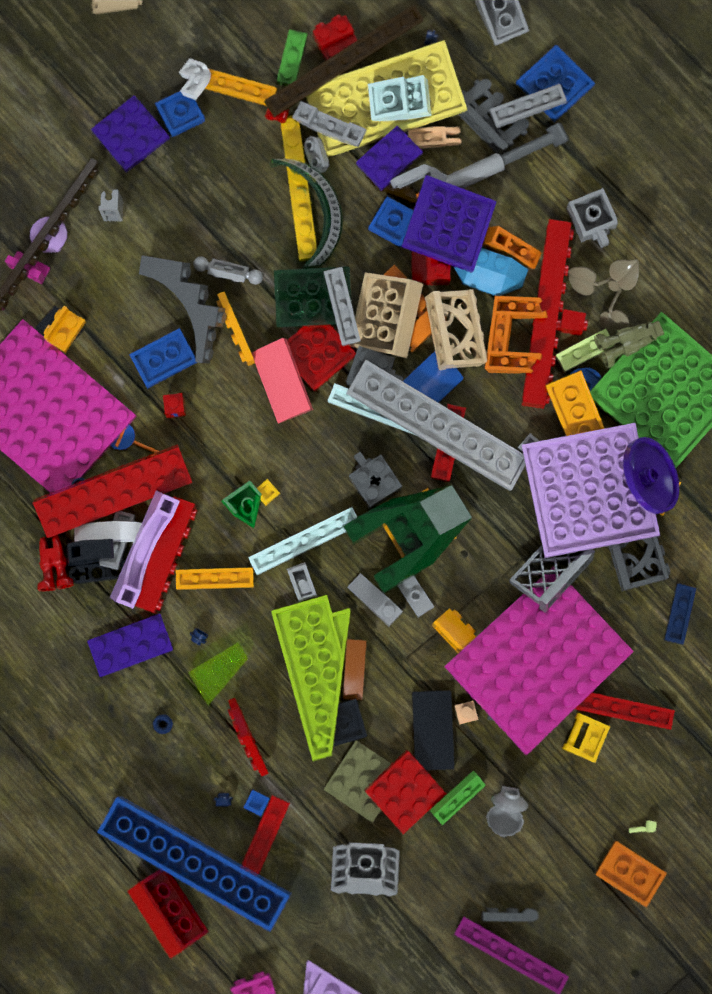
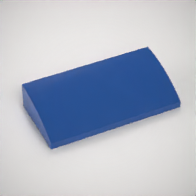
M434 351L403 382L439 403L464 377L457 368L439 370Z

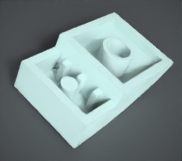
M424 75L407 79L399 77L368 84L372 121H395L432 116L428 79Z

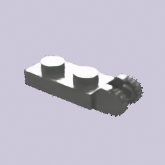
M486 908V911H482L481 919L483 921L531 922L537 920L539 915L532 908H525L522 912H518V908H506V912H498V908Z

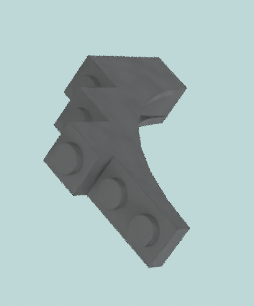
M142 255L139 274L157 280L175 293L184 305L193 325L196 340L195 362L210 363L213 357V341L216 338L215 328L223 327L226 321V308L205 305L209 294L208 286L188 282V278L191 275L190 263Z

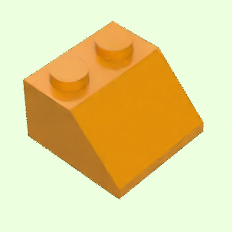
M449 608L433 622L432 627L459 654L476 638L474 635L476 631L470 624L465 625L461 621L462 616L455 609L452 611Z

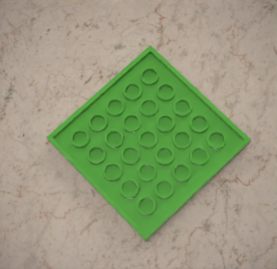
M660 312L652 323L659 321L664 335L657 337V340L641 348L637 353L628 357L622 355L590 393L594 403L619 425L636 423L639 438L649 437L661 444L671 457L675 468H677L712 428V355L663 312Z

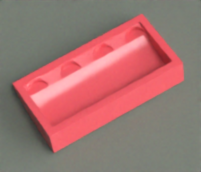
M279 339L251 353L278 424L313 410L287 339Z

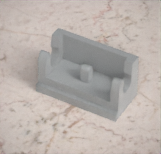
M119 190L112 191L111 200H106L105 191L102 192L99 212L103 220L123 221V200Z

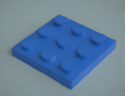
M557 45L516 81V85L526 95L558 84L561 85L567 102L544 111L554 122L595 85Z

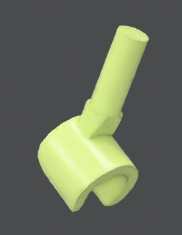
M646 821V827L629 828V833L641 831L654 832L657 823Z

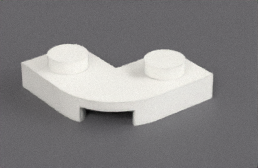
M189 58L179 71L183 78L189 79L180 91L184 96L194 100L201 95L211 78V73L204 63Z

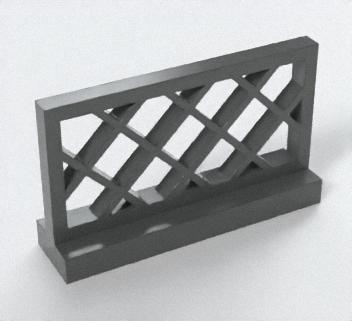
M541 545L512 576L509 583L539 604V608L546 613L593 561L595 554L593 549L580 551L581 553L578 556H569L568 553L566 554L567 557L553 556L552 558H542L543 547ZM567 561L568 567L566 569H557V562ZM554 562L555 570H544L543 563ZM532 563H540L541 571H530V565ZM555 574L556 580L554 582L545 583V575ZM542 575L543 583H532L531 576ZM520 576H528L529 584H520L516 580ZM543 587L544 593L539 598L533 593L532 588Z

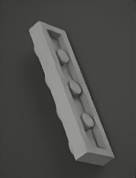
M558 84L491 108L490 113L496 128L565 104L567 100L561 85Z
M339 267L324 271L342 346L361 342L343 268Z

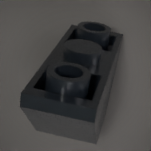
M113 539L81 540L68 543L66 547L67 567L113 559Z

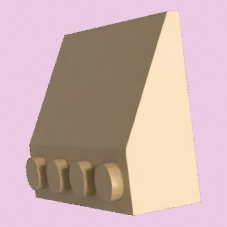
M365 273L355 315L361 342L349 344V346L353 348L362 346L382 354L407 358L423 284L411 279Z

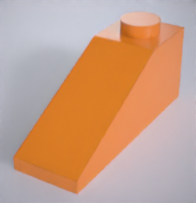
M500 226L488 227L482 244L488 250L510 257L531 269L536 268L542 252Z

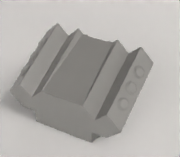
M349 843V845L333 847L331 891L338 894L347 892L350 894L361 893L375 896L380 894L387 896L396 895L398 891L399 850L384 847L383 844Z

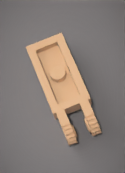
M427 127L408 131V137L419 148L458 146L461 144V139L459 138L446 139V135L459 134V127Z

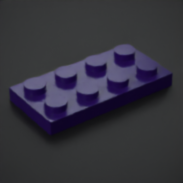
M161 614L87 641L100 677L174 650Z

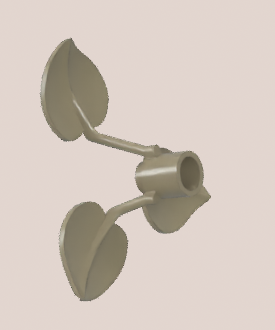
M638 259L614 261L609 269L611 278L608 277L600 282H595L597 278L596 273L590 268L574 267L568 271V278L573 289L581 295H590L594 292L595 286L608 283L612 291H616L609 307V312H603L600 315L601 327L603 330L606 328L610 336H614L616 330L629 327V319L626 314L620 310L613 311V307L619 294L622 292L621 289L631 290L637 284L639 278Z

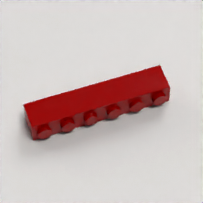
M174 496L173 498L180 502L172 520L162 532L152 551L144 574L141 592L135 603V607L154 614L157 613V610L161 611L164 603V600H162L164 592L167 593L170 588L171 582H169L171 574L174 575L178 564L175 562L177 557H181L185 547L182 545L184 538L188 539L191 532L189 525L191 520L194 521L198 513L194 503Z

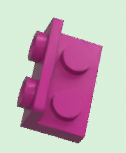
M17 251L14 257L8 255L5 262L9 268L14 269L24 254ZM38 261L35 266L30 268L28 278L42 285L50 268Z
M264 971L252 975L253 979L246 981L245 978L234 981V986L230 988L233 994H276L270 973L264 974Z

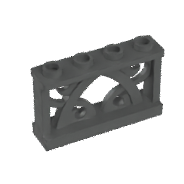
M660 536L641 539L647 544V547L640 562L633 555L621 552V549L628 542L609 546L621 591L669 578L670 568L663 559L665 551L663 545H659L658 537ZM653 551L655 554V558L651 557ZM631 559L636 566L634 567L632 562L630 566H626L625 560ZM655 563L658 566V573L655 576H649L644 572L643 567L645 566L647 570L653 571L650 565ZM638 572L645 578V580L630 583L629 580Z

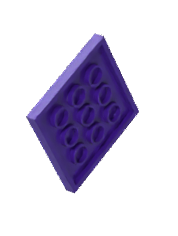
M425 175L401 247L472 273L475 269L497 201Z

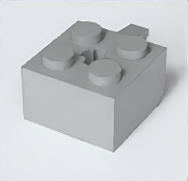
M602 188L570 201L566 210L580 241L584 242L592 238L593 240L597 239L601 248L608 246L609 240L607 235L609 231L616 229L618 221L604 189Z

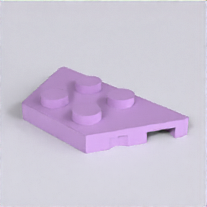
M307 961L304 994H361L313 962Z

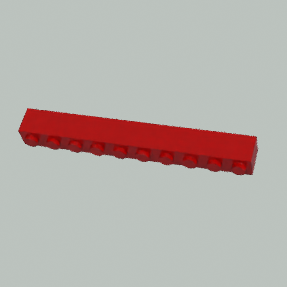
M549 219L547 224L537 298L542 299V302L539 303L542 312L546 311L548 316L547 318L533 319L529 353H541L542 358L541 360L537 359L532 366L533 372L526 373L521 406L544 409L545 405L549 404L550 401L545 385L553 381V374H550L551 367H554L556 356H553V349H557L558 338L555 335L556 330L559 331L561 319H558V314L563 310L564 301L560 300L561 294H565L566 283H563L564 276H567L569 265H566V258H570L571 247H568L569 240L573 239L574 229H571L572 222Z

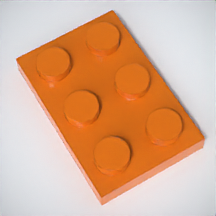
M614 841L595 873L596 876L645 907L648 906L667 874L617 841Z

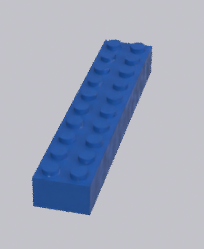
M122 796L116 797L98 830L99 834L268 931L273 929L292 894Z

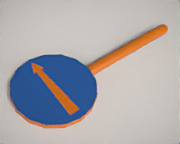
M130 425L111 444V447L116 450H126L132 444H135L153 453L158 452L156 449L135 441V431Z

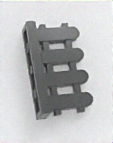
M477 79L472 89L467 93L462 91L467 111L458 115L495 153L502 155L506 153L508 146H513L514 139L519 135L524 137L528 133L526 130L529 122L524 118L512 122V126L505 132L500 127L496 128L493 119L488 114L491 108L502 105L504 96L500 92H496L493 95L489 92L491 82L488 79H483L481 82ZM484 95L487 100L478 105L475 101Z

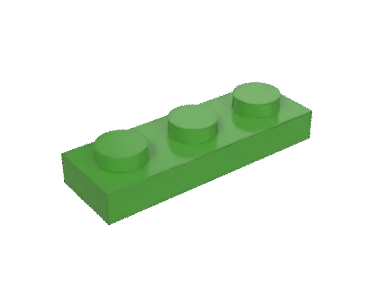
M289 30L277 84L288 86L297 80L308 37L307 33Z
M472 771L438 802L430 812L443 825L486 785Z

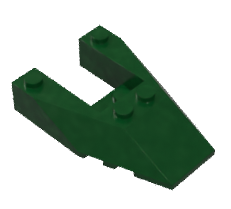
M450 485L393 498L345 524L343 529L352 544L355 545L384 526L388 527L405 557L374 575V580L382 593L385 594L433 565L472 519V516L453 486Z

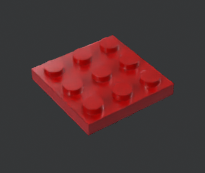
M320 313L287 340L301 378L314 392L355 358L356 352L349 345L342 346L339 334Z
M408 750L364 789L366 794L402 834L406 833L446 795L444 790Z

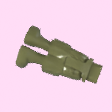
M649 321L647 324L643 323L616 330L614 336L597 334L594 336V340L600 351L616 343L621 344L617 348L602 352L601 356L606 368H611L614 366L618 356L623 354L628 357L637 353L641 348L657 340V337L664 335L659 321L653 323Z

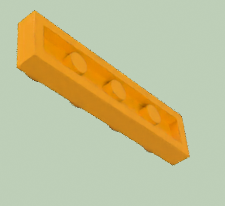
M209 69L211 78L205 89L265 106L264 101L277 93L276 87Z
M225 292L217 294L219 300L216 303L218 307L226 308L225 324L227 328H232L234 334L231 337L235 345L239 344L241 351L238 353L242 362L246 361L248 366L255 364Z
M253 568L176 570L177 590L254 588Z

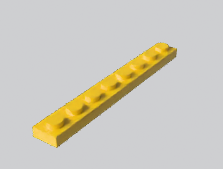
M293 115L288 116L286 123H281L285 159L305 164L300 124L292 118ZM286 162L299 261L314 260L318 254L307 174L303 169Z

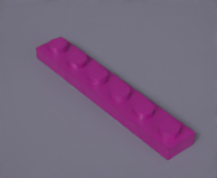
M464 916L454 933L459 938L557 994L561 993L569 978L564 973Z

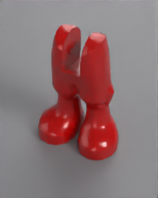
M59 535L52 536L53 548L49 549L46 537L40 538L39 565L43 571V580L37 584L38 591L56 590V585L58 589L74 586L73 579L68 577L66 573L67 559L64 556ZM53 566L55 567L57 573L56 585L52 571Z

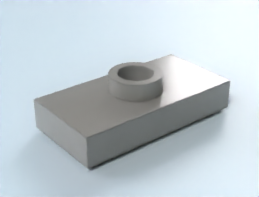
M414 576L397 586L418 618L434 608V605Z

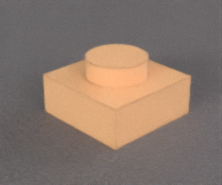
M474 701L454 705L459 725L478 720Z

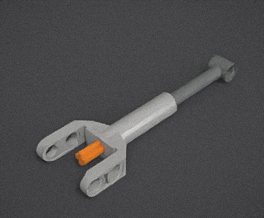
M560 122L549 127L546 130L547 134L502 155L495 153L450 175L443 174L436 168L423 164L393 178L390 183L393 189L402 188L428 175L464 189L503 171L505 165L552 143L554 147L560 146L567 142L569 137Z

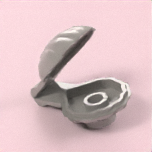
M502 786L501 792L491 798L495 806L487 813V822L494 833L502 837L513 836L521 830L524 824L521 812L527 810L528 803L520 796L519 789Z

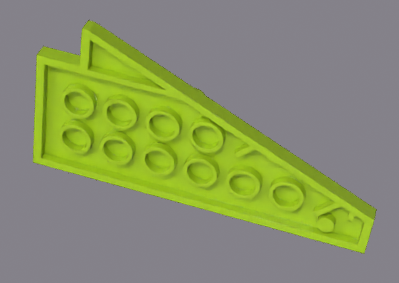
M325 595L271 611L313 761L332 756L351 614L350 608L332 613L328 597Z

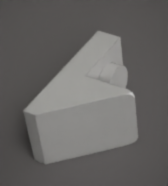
M305 562L287 569L299 602L317 596Z

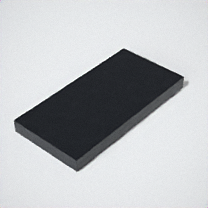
M451 691L412 692L415 759L425 770L455 769Z

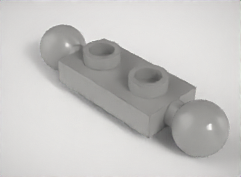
M197 257L193 263L197 271L202 272L207 269V274L217 278H226L234 282L243 283L245 279H248L250 283L255 285L263 280L261 271L255 269L249 272V267L217 259H212L211 262H208L205 257Z

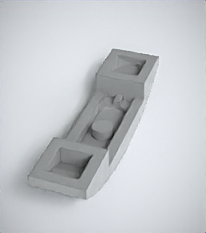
M302 101L292 117L314 131L359 147L367 131L351 122L348 124L320 112L316 107Z

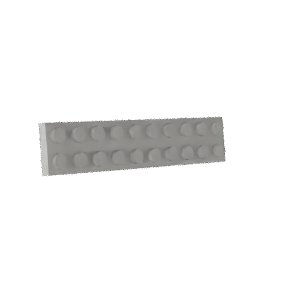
M367 360L363 362L346 392L347 395L509 491L513 489L525 467L523 453Z

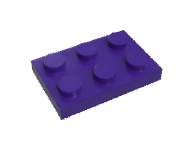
M397 125L356 162V165L382 191L390 184L393 178L399 176L423 154V151Z

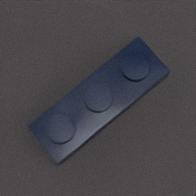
M676 584L664 641L684 645L696 588Z

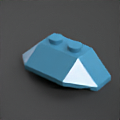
M483 248L480 250L475 269L472 273L453 266L463 285L495 296H502L522 288L528 272L527 268L514 259Z

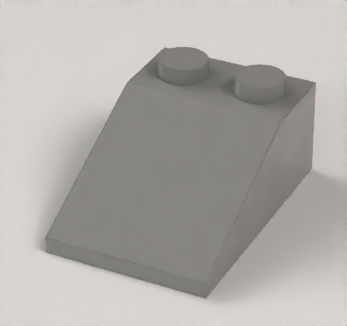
M475 0L494 45L529 31L518 0Z

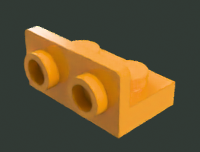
M63 306L62 309L56 312L53 323L46 327L44 339L66 353L86 321L69 311L66 306Z

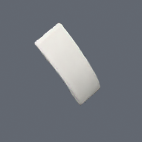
M127 521L86 523L74 529V542L113 539V542L134 543L142 523Z

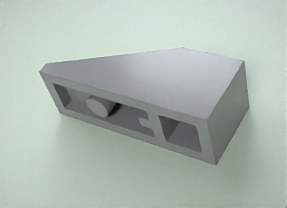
M361 573L347 587L388 627L403 612Z

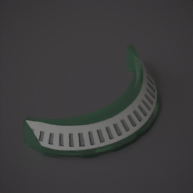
M271 159L269 163L270 168L279 165L289 167L291 172L296 175H302L311 184L319 198L324 218L323 233L315 253L304 264L303 271L322 266L334 252L342 232L343 217L338 196L330 182L315 168L293 159Z

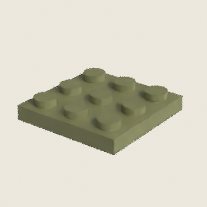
M356 740L323 790L373 823L381 809L366 794L364 789L384 772L391 763Z

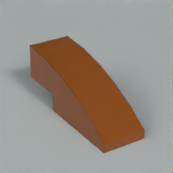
M347 639L343 699L362 700L366 655L365 640Z

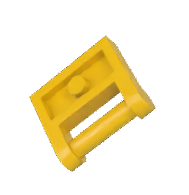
M577 713L575 724L567 743H564L562 749L595 763L610 726ZM583 722L589 725L581 745L577 749L573 746Z

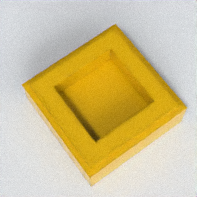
M268 479L257 487L262 494L260 500L265 506L280 495V492Z

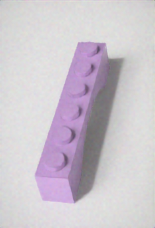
M159 491L155 492L110 596L115 602L134 608L141 592L144 574L152 551L162 532L172 520L180 502L179 500Z

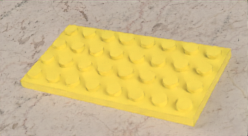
M445 40L340 75L306 97L308 104L316 107L318 111L348 124L351 122L365 128L367 131L359 147L381 140L397 125L403 132L467 111ZM422 75L428 79L432 116L395 121L371 120L368 84L399 77L407 79ZM317 132L323 142L327 157L358 148Z

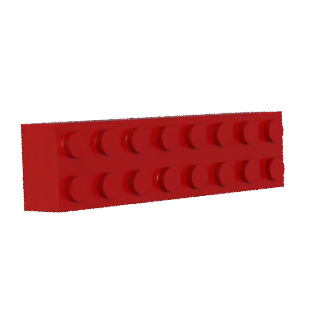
M177 444L34 499L33 505L47 538L149 500L153 498L156 491L164 494L192 483V479Z

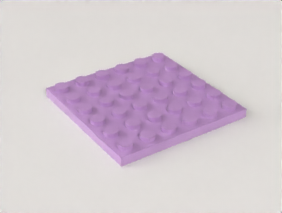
M636 423L522 445L545 558L660 536L656 514L647 511L636 501L624 475L623 457L625 449L630 442L639 438Z

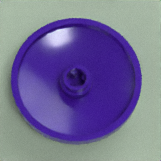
M641 437L630 442L624 452L623 469L632 495L644 509L651 513L661 514L671 510L676 505L679 497V479L675 465L668 452L661 444L649 437Z

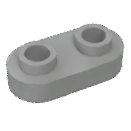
M308 137L305 141L304 149L310 167L318 173H323L329 166L323 142L319 137Z

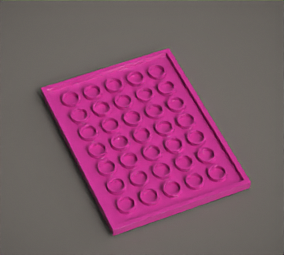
M22 319L0 344V450L50 493L72 485L76 478L84 477L137 416L58 348L48 343L38 331Z
M555 574L545 575V583L556 580ZM542 577L536 583H543ZM572 585L567 588L546 613L539 608V604L523 594L445 666L451 675L525 755L537 746L634 652ZM543 587L532 588L533 593L539 598L544 593Z

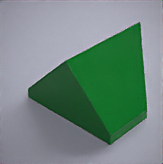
M248 481L224 498L222 503L233 516L254 528L262 494L251 481Z

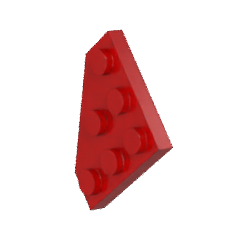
M236 698L228 700L230 708L227 709L232 720L235 719V721H232L236 732H240L237 734L241 745H246L243 748L247 757H252L250 762L254 771L258 770L261 777L269 774Z

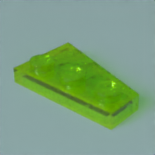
M239 642L188 672L207 705L213 701L228 681L248 660V657Z

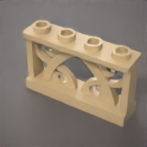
M473 289L448 292L433 291L427 295L425 301L439 370L478 367L486 363L487 351L484 346V334L481 331L480 315L476 306L477 299ZM451 299L449 305L442 303V300ZM456 299H462L464 309L461 308V303L454 308ZM449 314L448 321H445V316L448 317ZM454 317L467 329L460 343L453 334L447 331V327L452 323ZM470 348H472L474 358L470 359L466 357L463 352V349L467 354H472L469 350ZM459 353L462 360L453 361L452 356Z

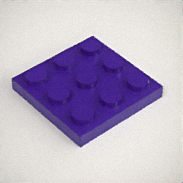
M135 95L91 129L93 134L126 173L170 139L169 135Z

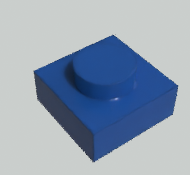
M252 790L243 808L262 816L270 798Z

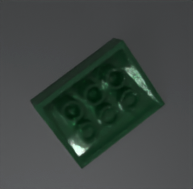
M350 266L342 268L351 300ZM339 267L274 270L277 328L337 325L324 271Z

